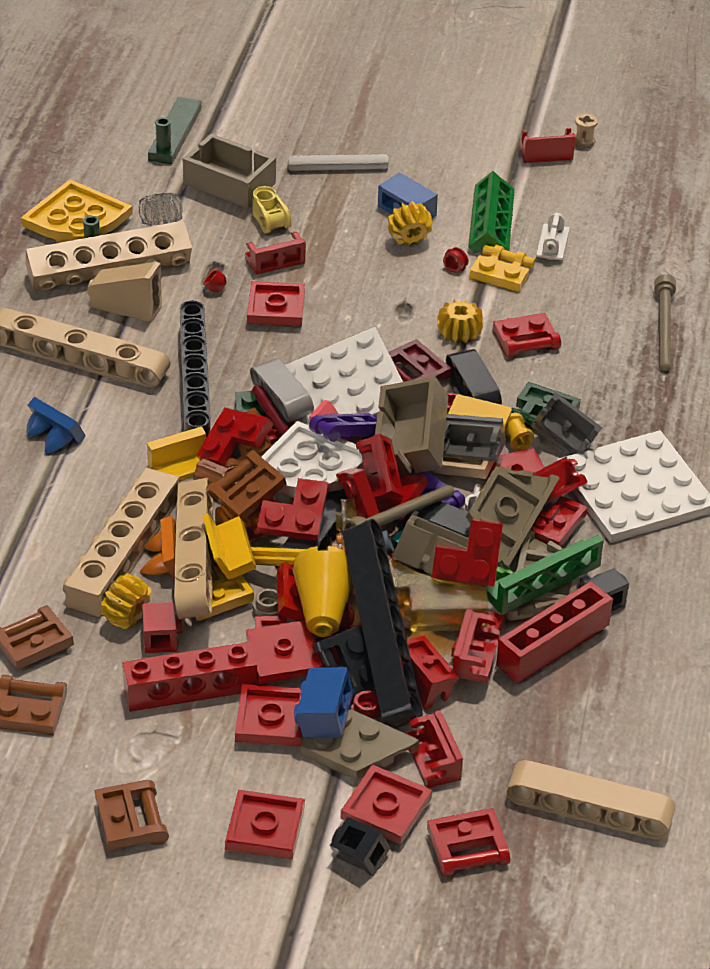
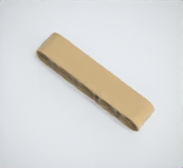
M528 760L516 763L506 790L507 797L518 805L656 840L663 839L668 835L675 811L674 801L666 795Z

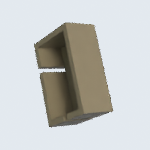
M212 133L198 144V148L195 147L182 158L183 184L247 209L253 205V191L260 186L273 187L276 184V157L256 150L254 152V173L252 174V148Z
M435 376L380 387L378 408L381 412L377 414L375 435L380 433L392 440L399 476L411 474L412 469L416 473L442 469L448 395Z
M412 514L404 527L392 558L398 560L397 564L407 570L414 571L415 568H421L427 572L426 577L443 583V579L431 578L436 545L467 549L469 538ZM446 580L456 584L455 589L467 595H472L473 592L480 594L483 585Z

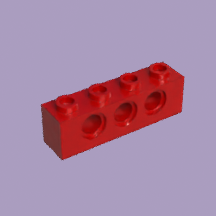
M251 641L122 662L124 691L129 712L241 694L242 684L257 685V662Z

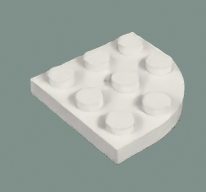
M299 421L262 456L265 461L286 479L287 485L278 492L293 498L298 478L328 482L329 493L343 489L342 483H339L337 480V473L350 468L364 469L362 455L359 453V449H356V444L341 438L336 442H331L325 439L323 434L319 435L309 429V425Z

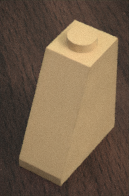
M151 262L100 270L95 279L89 282L87 293L90 295L91 307L152 322L162 307L160 263Z

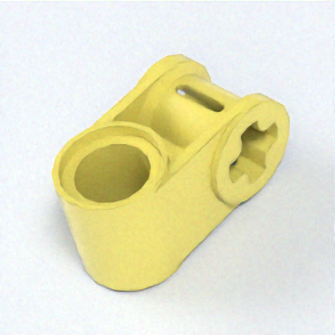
M260 186L253 191V217L259 223L264 234L270 233L272 229L280 227L287 229L291 227L292 220L289 209L284 205L273 188Z

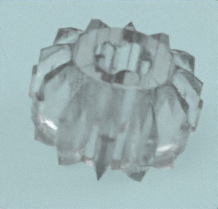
M161 193L147 195L139 200V217L144 225L151 227L178 222L182 219L183 206L180 196L177 194Z

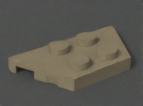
M497 466L492 471L467 513L466 518L470 524L472 518L503 523L498 558L499 567L508 568L558 482L559 477L556 475H550L548 478L534 476L533 472L513 471L510 468Z
M529 530L523 541L517 571L562 550L561 546L552 541L545 544L535 538L534 531ZM579 577L507 612V620L512 621L536 616L576 591Z
M351 709L348 711L342 737L303 738L302 736L301 753L303 756L355 780L363 778L371 765L384 768L394 763V756L407 750L412 754L419 749L418 739Z

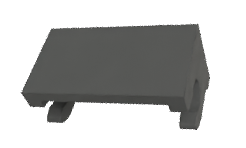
M557 393L551 397L546 407L542 408L531 425L532 428L568 455L583 454L591 446L602 429L600 425Z
M447 414L443 457L498 462L506 442L503 418Z

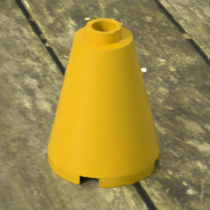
M317 546L299 553L294 560L293 573L307 629L316 636L327 637L339 629L353 583L346 551L328 546V551H317Z

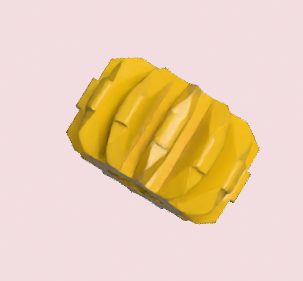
M411 201L408 205L402 203L401 208L393 209V214L388 216L387 226L390 235L398 245L404 243L408 247L412 242L418 244L420 239H427V233L432 232L433 222L430 212L427 211L422 203L415 204Z
M454 299L453 303H444V307L440 308L437 314L438 332L444 335L445 340L453 339L454 343L457 341L467 343L468 339L476 340L477 335L481 334L483 330L482 309L477 308L476 303L468 304L466 300L458 302Z
M129 573L123 576L120 575L115 583H111L110 589L105 592V599L101 602V614L116 627L123 629L133 627L138 619H142V604H148L151 601V588L135 575L133 576Z

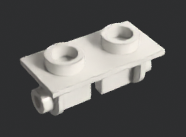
M552 214L549 217L548 224H543L536 257L563 261L570 227L564 226L565 219L562 214Z

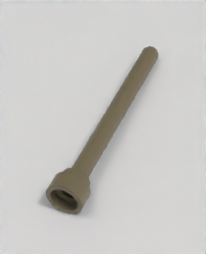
M662 274L654 281V291L660 297V369L668 371L671 368V297L676 292V280L669 274Z
M446 485L367 519L355 516L343 523L342 530L344 531L372 518L377 521L379 526L385 525L451 497L454 494V488L451 485Z

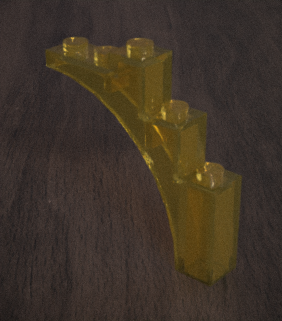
M341 499V512H335L336 530H341L342 534L343 523L357 516L354 499ZM336 534V543H331V547H337L346 551L343 535ZM388 556L400 609L403 608L404 619L410 618L411 631L461 630L466 609H472L473 612L488 615V599L485 585L460 584L431 578L409 569Z

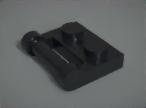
M362 624L311 645L314 654L319 655L324 668L338 667L330 650L335 647L343 667L348 668L354 691L352 699L359 692L375 690Z

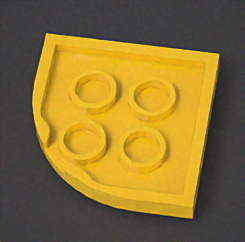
M69 179L21 217V226L52 238L57 242L84 239L83 219L86 216L93 215L99 218L101 236L114 230L133 214L132 205Z

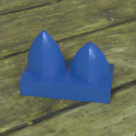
M33 397L27 405L32 412L27 423L26 431L28 437L39 435L51 428L45 441V454L59 450L71 440L80 444L86 435L77 421L40 399Z

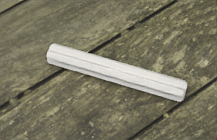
M386 154L288 157V169L290 171L388 169L389 159Z

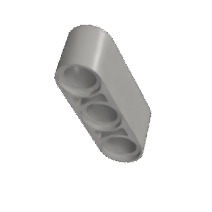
M276 358L250 368V377L253 385H260L286 423L310 415L314 411L310 394L280 359Z

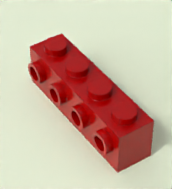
M590 581L500 637L497 646L496 666L516 683H520L609 626L613 598Z

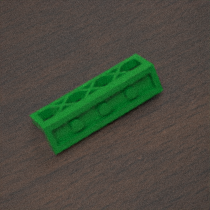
M494 171L490 172L475 184L468 248L475 253L488 243L493 247L499 245L503 246L504 250H510L515 189Z
M599 535L586 541L580 540L495 581L494 587L485 586L483 597L503 615L600 567L604 540Z

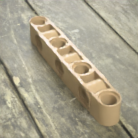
M0 308L1 346L148 388L156 387L170 368L169 358L160 351L37 315Z
M209 478L178 483L174 598L179 619L212 614L213 553L202 515L209 513L213 519V498L206 491V487L211 484Z

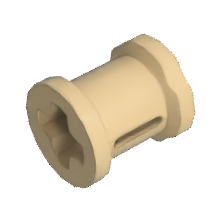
M580 114L575 118L577 126L575 143L581 147H589L596 142L594 128L598 124V119L591 114Z

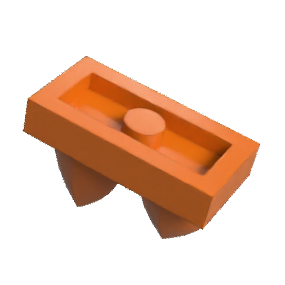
M171 515L160 519L161 531L155 534L145 545V549L162 553L150 559L140 570L141 573L148 575L170 573L175 580L176 522Z

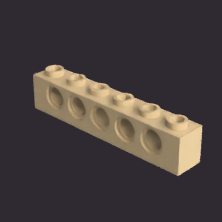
M179 221L26 249L25 264L32 289L50 290L55 286L65 284L77 285L82 281L95 279L100 270L151 262H158L161 267L169 265L180 266L190 262L192 245L185 222ZM157 247H165L166 249L162 250ZM136 251L141 254H133L131 252ZM111 256L114 257V259H107L105 257ZM79 261H86V262H88V263H87V264H81V263H79ZM52 266H60L62 268L55 269Z
M146 467L141 476L135 478L130 492L126 497L123 496L114 515H110L107 518L104 529L100 535L94 537L91 548L86 555L80 557L75 571L72 575L66 577L63 584L66 607L93 616H102L101 602L105 599V592L110 589L111 583H115L120 575L130 574L145 552V545L161 528L160 519L168 517L177 504L179 477Z

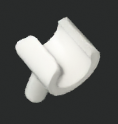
M476 484L473 494L466 497L465 511L468 512V509L472 507L482 485Z

